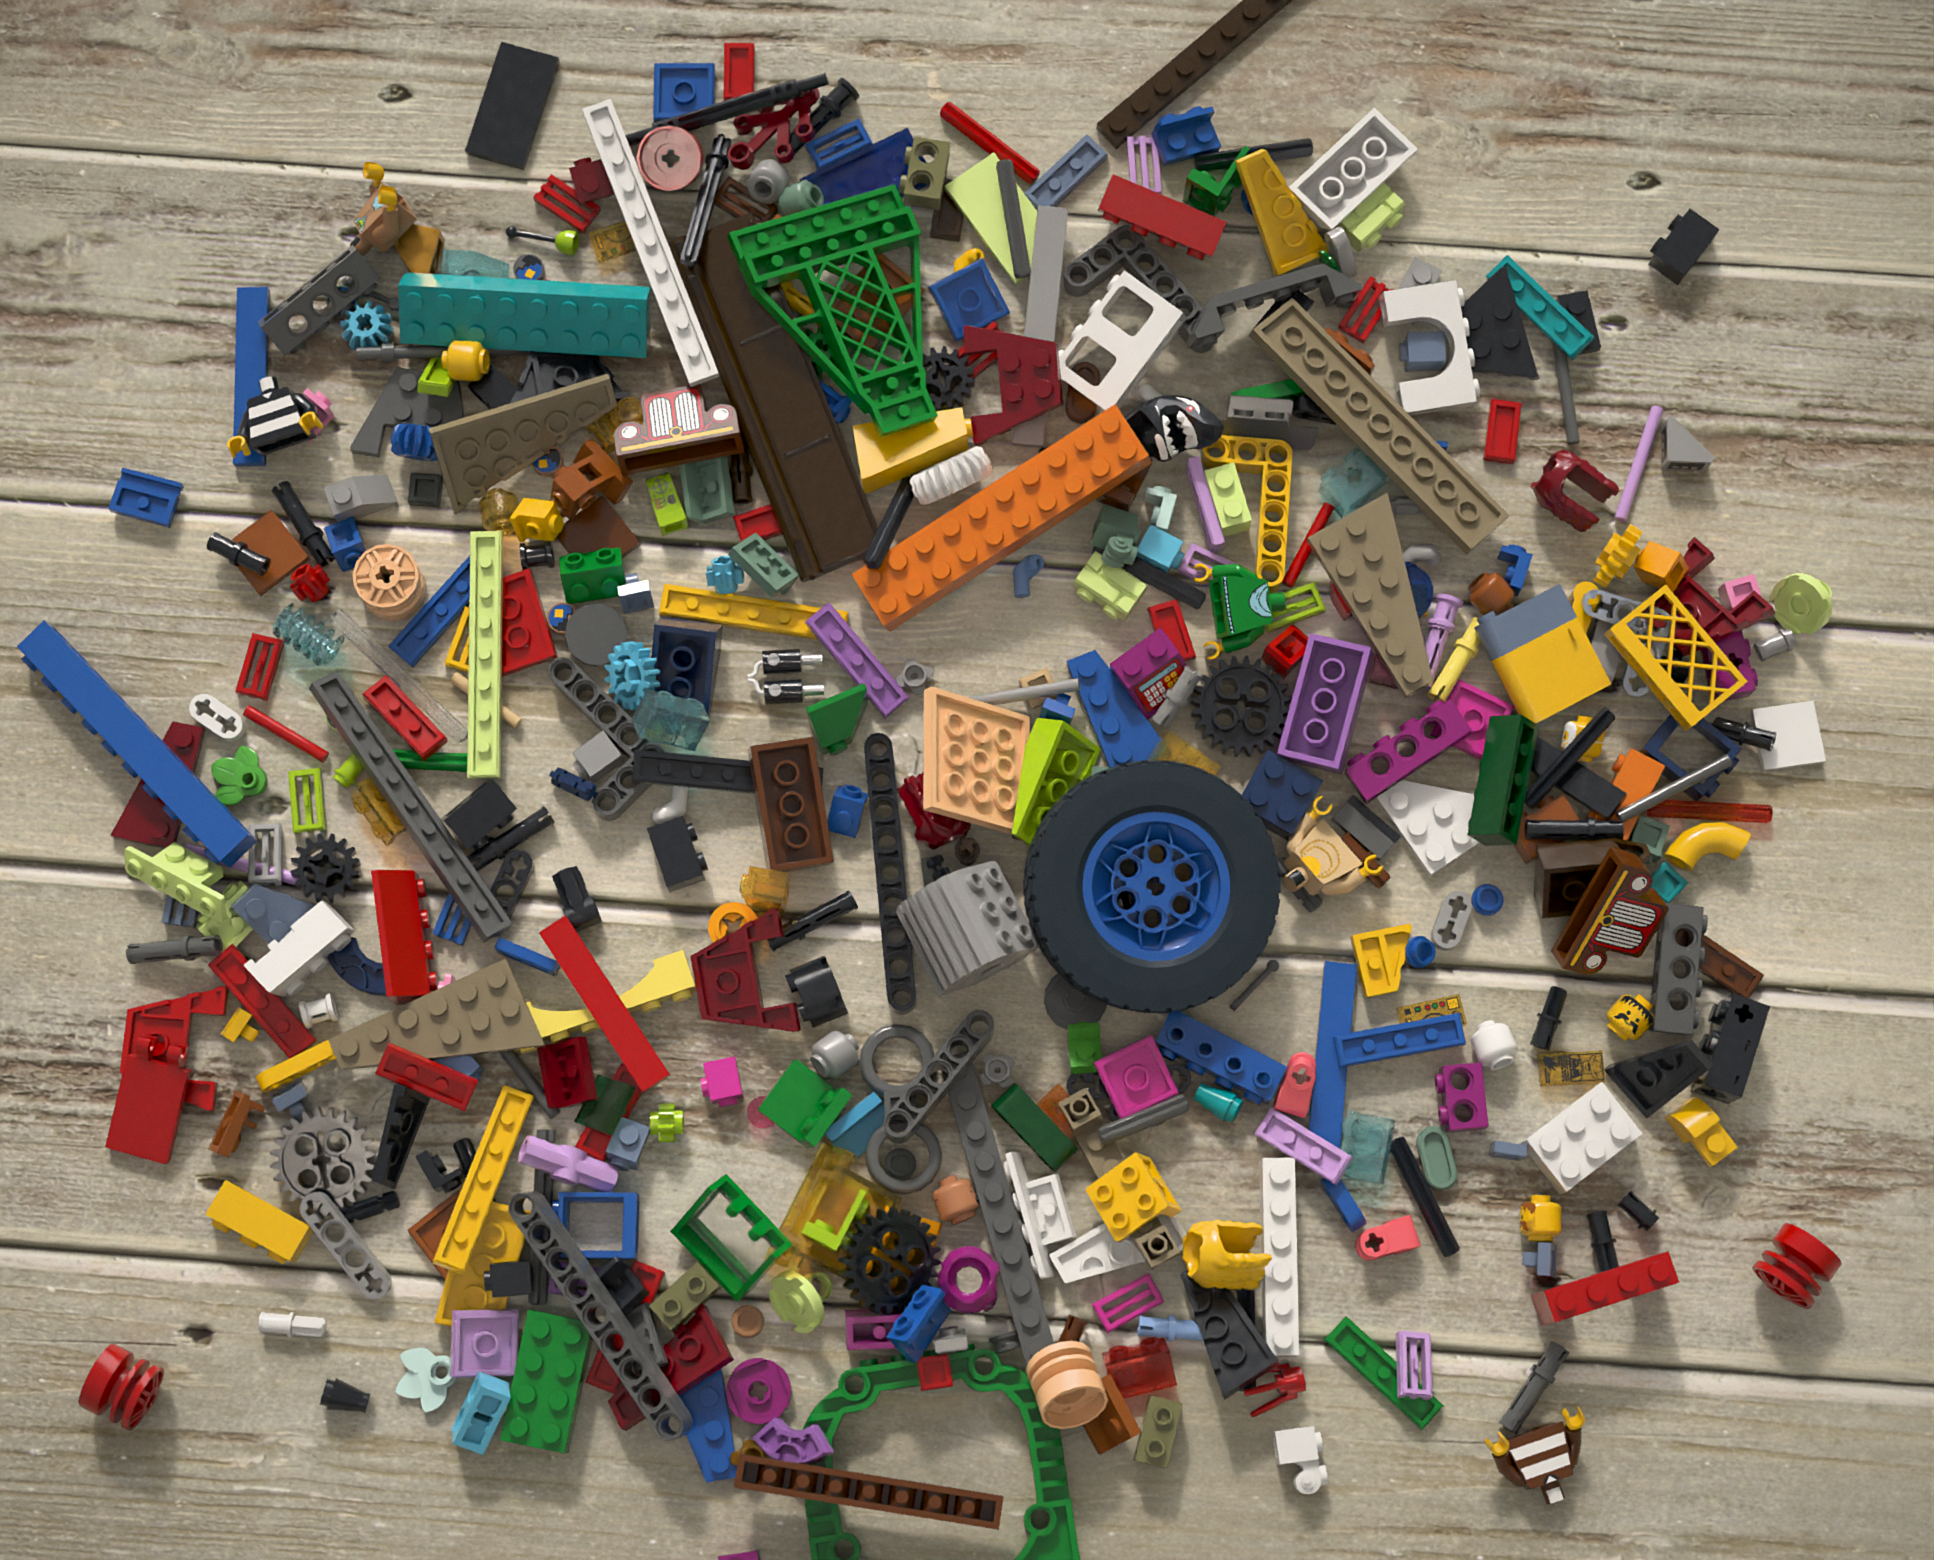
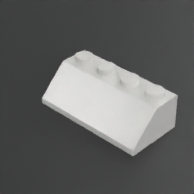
M1373 108L1302 174L1289 189L1302 204L1301 207L1308 218L1316 226L1331 231L1413 156L1418 149L1382 114Z

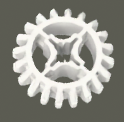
M973 447L912 476L909 481L912 486L911 490L920 504H930L989 476L992 472L991 461L982 447Z

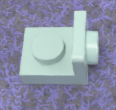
M1162 486L1147 487L1144 500L1145 502L1161 506L1154 507L1150 524H1154L1155 527L1166 533L1169 530L1177 495L1173 494L1170 489Z

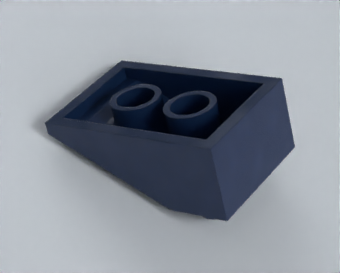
M661 617L654 624L651 658L657 659L654 668L660 670V674L656 675V680L660 682V686L654 688L658 696L657 698H650L652 704L647 706V716L709 723L721 652L722 624Z

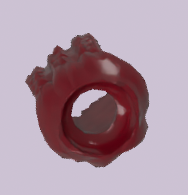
M1566 450L1554 452L1546 465L1543 466V474L1537 482H1532L1530 487L1542 508L1549 510L1554 516L1570 524L1575 530L1585 532L1593 524H1597L1600 519L1563 493L1562 490L1566 478L1602 503L1606 502V499H1610V496H1616L1619 492V487L1614 481L1606 478L1603 473L1599 472L1594 466H1591L1587 460L1580 459L1574 453Z
M923 771L922 774L919 773L917 778L913 775L905 778L904 784L897 788V791L916 827L914 833L916 842L924 843L930 849L936 850L949 842L966 836L971 829V823L923 810Z

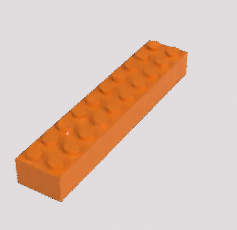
M1114 404L888 550L879 569H868L866 564L851 575L883 626L891 632L1152 464V461L1121 411Z

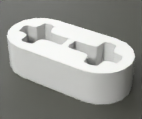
M200 694L191 700L189 711L193 718L223 740L234 742L244 735L246 726L243 719L211 695ZM210 702V709L216 713L212 718L207 713L199 716L201 714V711L198 709L199 705H207ZM222 718L229 723L235 720L234 725L237 729L234 732L229 730L225 734L226 728L219 722Z

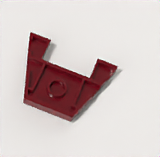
M969 325L963 326L965 353L967 355L997 351L1002 412L971 416L974 445H982L999 434L1003 435L1011 431V428L1026 421L1034 420L1063 405L1059 351L1056 342Z
M1697 538L1691 539L1687 545L1689 549L1683 557L1689 569L1673 594L1714 642H1718L1775 614L1773 606L1755 590L1731 611L1726 610L1692 579L1715 560V557ZM1662 595L1655 601L1654 607L1665 610L1671 616L1672 605ZM1676 611V617H1681L1680 614ZM1653 620V628L1655 630L1657 627L1663 628L1664 621ZM1675 622L1674 639L1691 641V627L1687 623ZM1697 636L1696 641L1702 642V640ZM1673 645L1684 657L1690 655L1691 646ZM1696 646V651L1703 649L1705 647Z
M779 908L768 910L764 915L744 924L735 932L722 937L690 956L701 1019L790 1032L801 1031L796 1003L764 1008L753 943L784 937Z

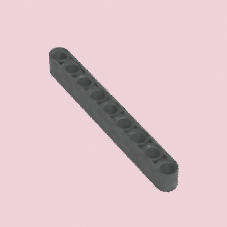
M537 1191L522 1192L514 1195L508 1204L510 1216L656 1434L665 1441H673L687 1435L693 1427L691 1413L546 1198ZM526 1198L532 1203L530 1214H527L523 1208ZM544 1225L550 1230V1239L548 1241H545L541 1235ZM562 1252L569 1259L567 1268H563L559 1262ZM580 1279L587 1285L585 1295H581L577 1289ZM598 1306L605 1312L603 1323L596 1318L595 1311ZM616 1333L623 1338L624 1346L622 1350L618 1349L614 1344ZM634 1361L638 1362L642 1367L640 1377H637L632 1371ZM653 1388L660 1393L661 1401L659 1405L651 1400L650 1393ZM671 1416L675 1417L679 1422L678 1432L673 1431L669 1426Z

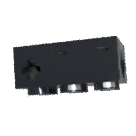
M1733 993L1712 1006L1708 1022L1712 1023L1709 1034L1705 1033L1703 1035L1699 1049L1714 1065L1693 1082L1691 1092L1725 1104L1742 1098L1768 1016L1769 1005Z

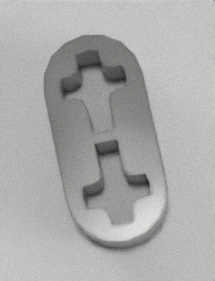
M1337 227L1325 233L1328 254L1333 257L1340 272L1349 278L1355 276L1357 272L1353 252L1345 231L1341 227Z
M1451 892L1441 904L1431 932L1432 943L1440 950H1451L1461 940L1472 908L1471 899L1464 892ZM1457 898L1461 900V906L1465 910H1460L1454 919L1450 917L1453 907L1448 904L1449 902L1453 903ZM1448 923L1452 924L1450 935L1454 937V940L1449 939L1447 943H1443L1442 936L1438 934V931L1443 932Z

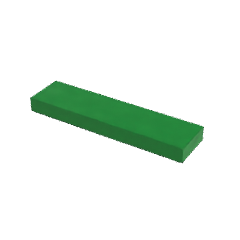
M1347 1316L1323 1340L1420 1430H1423L1444 1406L1433 1395L1429 1400H1422L1419 1397L1417 1399H1410L1407 1396L1397 1398L1396 1361ZM1407 1372V1383H1408V1388L1410 1389V1387H1409V1373ZM1418 1382V1389L1422 1390V1385Z

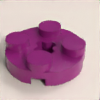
M752 1358L740 1363L729 1377L726 1387V1399L732 1412L745 1422L754 1424H766L773 1418H779L789 1406L792 1393L791 1382L785 1370L775 1362L763 1358ZM758 1381L761 1386L767 1385L768 1391L764 1393L765 1399L761 1401L757 1397L750 1396V1391L754 1389L753 1383Z

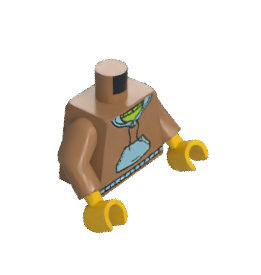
M365 162L363 166L364 179H373L372 184L369 185L370 199L353 221L359 234L349 244L350 246L353 245L362 257L366 255L373 245L382 252L387 251L417 220L407 200L398 194L394 187H389L384 182L381 183L385 174L384 169L375 162Z

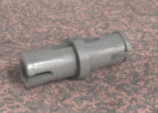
M1185 666L1184 671L1173 688H1168L1166 691L1167 697L1152 719L1157 724L1161 725L1162 723L1164 728L1169 729L1182 706L1186 707L1189 703L1188 697L1203 676L1195 670L1192 671V668Z

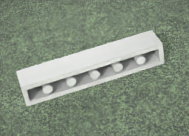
M1262 1158L1259 1161L1260 1225L1263 1227V1232L1260 1235L1261 1253L1272 1256V1260L1264 1268L1265 1276L1261 1280L1262 1337L1276 1357L1299 1356L1295 1158Z

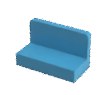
M872 1092L826 1131L825 1136L848 1164L852 1163L866 1151L867 1143L874 1131L884 1124L885 1110L882 1100L875 1092Z

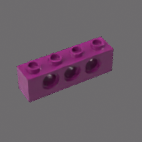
M1451 699L1445 703L1441 700L1436 701L1425 710L1427 715L1418 721L1415 717L1411 718L1399 727L1401 730L1399 734L1393 738H1390L1389 735L1384 736L1373 744L1375 750L1366 756L1361 752L1347 762L1349 767L1345 769V775L1365 804H1368L1471 734L1472 729ZM1427 725H1436L1441 730V736L1437 739H1429L1424 735L1423 729ZM1402 742H1409L1414 746L1415 753L1410 757H1403L1397 751L1398 745ZM1381 759L1387 762L1389 770L1385 774L1379 775L1372 771L1371 764L1375 760Z

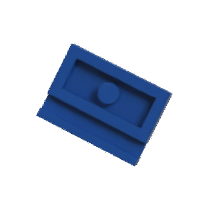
M122 467L120 480L117 481L108 508L110 512L170 528L180 500V493L184 489L183 484Z

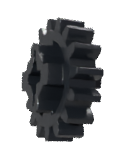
M943 346L941 353H937L934 347L930 348V356L927 357L923 354V367L926 371L931 366L926 374V389L933 405L936 407V412L942 411V407H947V410L953 409L954 404L963 407L962 397L971 398L972 393L969 388L975 387V379L970 377L974 374L973 367H966L969 363L968 358L965 356L959 359V350L957 349L952 354H948L946 346ZM938 371L940 372L941 377H943V379L946 381V389L943 388L942 383H940V381L937 379ZM956 386H960L958 390L952 394L954 388Z
M321 833L318 834L317 842L314 843L311 839L306 838L307 847L304 849L297 846L296 848L300 857L291 858L292 865L297 867L290 871L292 878H299L294 883L296 888L302 889L306 887L303 892L304 896L308 898L314 893L318 903L322 900L323 896H327L330 903L334 902L335 894L345 898L344 889L346 887L352 890L355 889L351 879L360 878V872L354 869L361 865L359 858H352L356 854L355 848L346 849L347 840L343 838L337 843L335 834L332 833L328 840H324ZM322 850V851H321L320 853H318L317 855L311 856V855H312L313 853H315L316 851ZM336 852L343 855L347 865L336 860ZM326 863H330L332 869H327L326 873H321L319 867H325ZM304 871L315 876V885L307 880ZM336 880H341L336 885L329 887Z

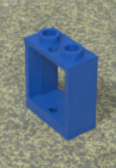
M559 1192V1200H553L552 1209L568 1232L570 1203H623L622 1251L581 1250L587 1260H612L614 1257H618L620 1260H638L640 1201L638 1193ZM562 1252L560 1254V1260H569L565 1253Z

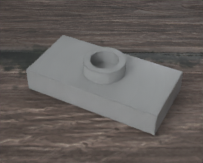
M958 1326L941 1328L933 1338L935 1353L937 1354L967 1350L968 1348L965 1328L958 1329Z

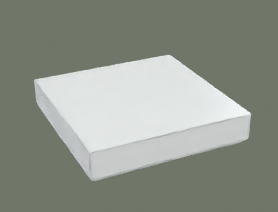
M1814 700L1752 709L1750 711L1753 727L1777 733L1771 752L1757 747L1762 772L1821 764L1826 761Z

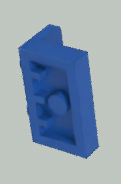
M1198 106L1184 114L1175 116V114L1171 113L1158 120L1151 135L1164 166L1192 159L1199 154L1219 151L1221 144L1211 122V118L1215 113L1213 107L1202 109V107Z
M921 1285L919 1290L913 1294L910 1303L901 1316L896 1319L893 1328L886 1336L910 1362H918L952 1311L942 1302L945 1293L940 1288Z

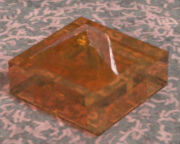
M1058 1083L1036 1105L1059 1128L1066 1122V1119L1058 1102L1070 1095Z

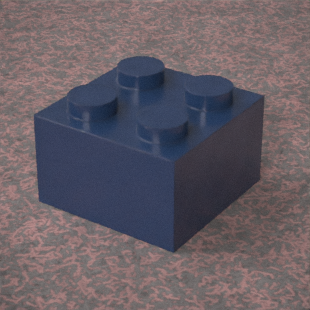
M1267 750L1241 796L1256 810V815L1260 816L1269 831L1288 841L1289 836H1292L1323 780L1274 752Z

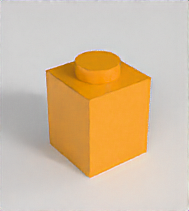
M1651 541L1647 543L1644 550L1639 552L1633 565L1642 582L1660 589L1667 585L1672 592L1675 591L1689 569L1680 552Z

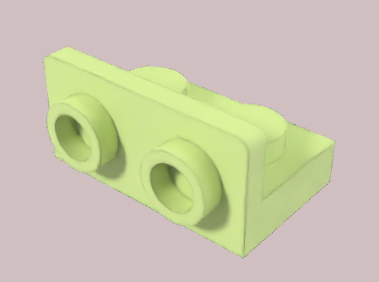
M241 880L237 884L232 882L221 893L225 897L226 920L219 923L202 913L197 917L199 922L196 924V927L205 937L213 935L221 937L223 943V950L221 952L231 944L237 947L253 930L231 907L249 889Z

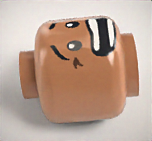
M952 1175L938 1182L940 1188L933 1193L932 1198L943 1221H951L952 1225H956L976 1216L975 1210L979 1208L980 1203L970 1180H958L956 1175Z

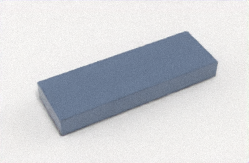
M1086 134L1024 194L1036 210L1038 205L1057 207L1108 159V153Z

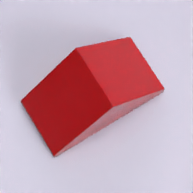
M1292 624L1265 647L1261 660L1267 666L1271 664L1272 670L1277 674L1281 673V678L1284 680L1303 660L1309 637Z

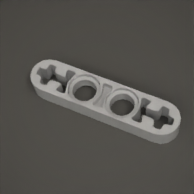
M320 1191L312 1192L305 1196L300 1204V1213L363 1295L372 1300L384 1297L391 1288L392 1279L329 1196ZM310 1199L313 1202H318L319 1200L322 1202L323 1206L320 1208V1211L325 1217L330 1213L334 1216L326 1221L322 1227L318 1223L324 1219L320 1213L314 1212L312 1214L309 1211V1208L312 1206ZM331 1224H338L343 1227L345 1235L341 1241H333L329 1238L327 1230ZM357 1249L363 1253L365 1260L362 1266L354 1267L348 1262L347 1255L350 1250ZM371 1264L374 1268L369 1271V1274L374 1279L380 1277L383 1280V1283L380 1285L382 1291L378 1288L371 1290L368 1285L372 1281L367 1273L362 1278L358 1273L364 1271Z

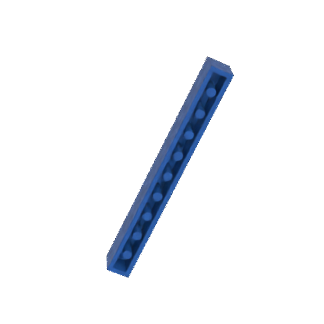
M44 620L17 645L24 654L21 660L32 671L35 672L38 669L44 675L41 681L52 692L55 693L58 690L64 696L61 702L73 714L78 711L85 718L81 723L93 735L99 733L105 739L101 744L114 757L119 754L125 760L122 767L134 778L139 775L143 779L145 784L142 785V788L153 799L161 798L166 804L162 809L174 821L180 819L186 825L183 831L195 843L200 840L207 847L203 852L216 865L222 862L231 867L258 841L55 627Z

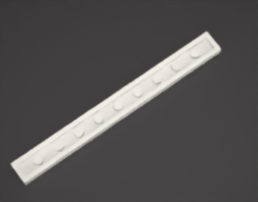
M611 99L583 108V115L690 387L719 377V372Z

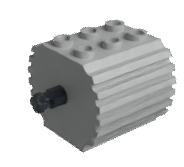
M942 855L931 857L927 860L926 865L928 869L934 868L936 871L932 876L935 882L918 890L914 895L909 896L907 900L901 902V905L897 906L896 913L939 996L976 985L1016 964L1040 947L997 861H989L951 873L948 867L942 868L941 864L944 862Z

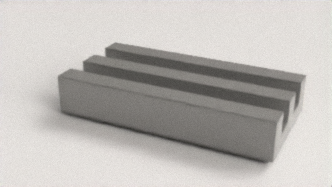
M281 823L249 825V832L255 838L256 832H262V875L256 876L255 843L249 849L248 856L249 886L251 887L253 884L269 886V883H275V886L282 885ZM270 831H274V875H269Z

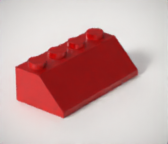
M1114 174L1108 182L1097 210L1103 213L1101 218L1115 225H1118L1120 221L1131 225L1130 231L1147 237L1148 233L1160 237L1158 240L1160 244L1175 249L1176 245L1187 248V255L1202 261L1205 256L1208 258L1213 256L1226 225L1224 220Z
M372 870L371 876L386 996L397 1006L405 1005L437 990L439 985L436 971L431 972L430 960L435 959L432 940L427 941L426 929L431 928L428 909L423 910L422 898L427 897L424 878L420 879L414 870Z

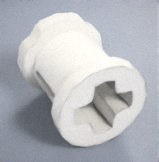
M332 993L326 994L325 998L311 1002L299 1001L301 1017L307 1029L312 1028L315 1023L330 1019L333 1022L339 1020L337 1006Z

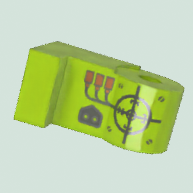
M669 472L646 479L645 481L652 499L651 503L662 536L689 528Z

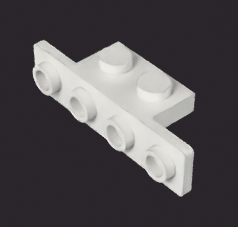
M1020 1152L1006 1153L1007 1161L1004 1162V1168L1008 1179L1013 1180L1016 1191L1013 1193L1015 1207L1019 1212H1022L1025 1223L1022 1224V1233L1026 1242L1030 1243L1033 1252L1031 1256L1032 1268L1035 1274H1039L1040 1279L1055 1277L1046 1245L1076 1236L1059 1174L1049 1175L1028 1182Z

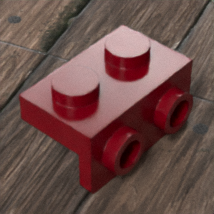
M591 157L573 162L574 167L569 168V173L580 205L615 195L601 159L592 161Z
M586 1036L575 1037L556 1044H545L546 1047L537 1048L545 1097L549 1109L571 1108L598 1099Z

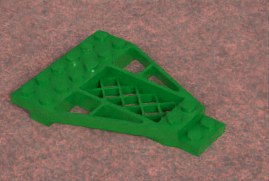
M895 184L729 232L727 239L749 292L864 414H870L879 438L934 421L938 417L926 389V372L923 367L919 237L922 233L911 207L904 206ZM907 246L910 248L911 284L890 289L876 255ZM851 262H855L865 268L866 274L863 279L847 271ZM846 264L845 267H844V269L838 267V266H841V265ZM824 270L840 277L836 287L820 280ZM799 279L804 285L815 313L791 320L763 290L764 288ZM844 279L860 287L856 297L840 290ZM863 289L876 294L878 301L875 306L859 299ZM822 290L832 295L828 304ZM906 294H911L913 342L894 298ZM836 297L852 305L848 315L832 308ZM855 307L872 314L868 324L851 317ZM875 316L888 322L890 328L887 334L871 327ZM834 318L844 323L840 332ZM811 323L820 324L838 368L799 327ZM847 325L864 332L860 342H856L843 335ZM867 334L883 342L879 352L863 345ZM887 344L900 350L902 355L899 362L883 355ZM846 346L853 350H856L852 360L849 356ZM859 353L875 360L871 370L855 363ZM879 362L891 367L875 372Z

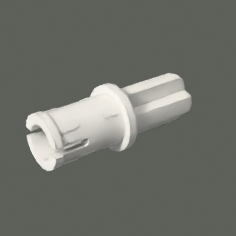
M261 1312L258 1330L260 1333L287 1334L288 1338H293L294 1335L323 1337L326 1330V1321L324 1318L296 1316L295 1312H291L290 1315Z

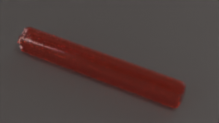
M1665 800L1646 810L1647 816L1661 818L1769 823L1773 817L1772 806L1761 804Z

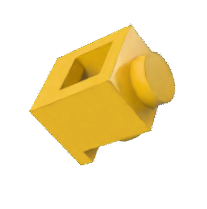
M523 498L510 517L520 542H524L526 538L554 541L564 526L563 518L555 501Z

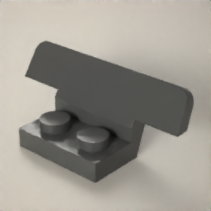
M1229 395L1226 421L1220 420L1224 426L1222 435L1277 439L1288 443L1291 449L1309 450L1314 446L1318 428L1288 426L1289 414H1292L1293 407L1291 399Z

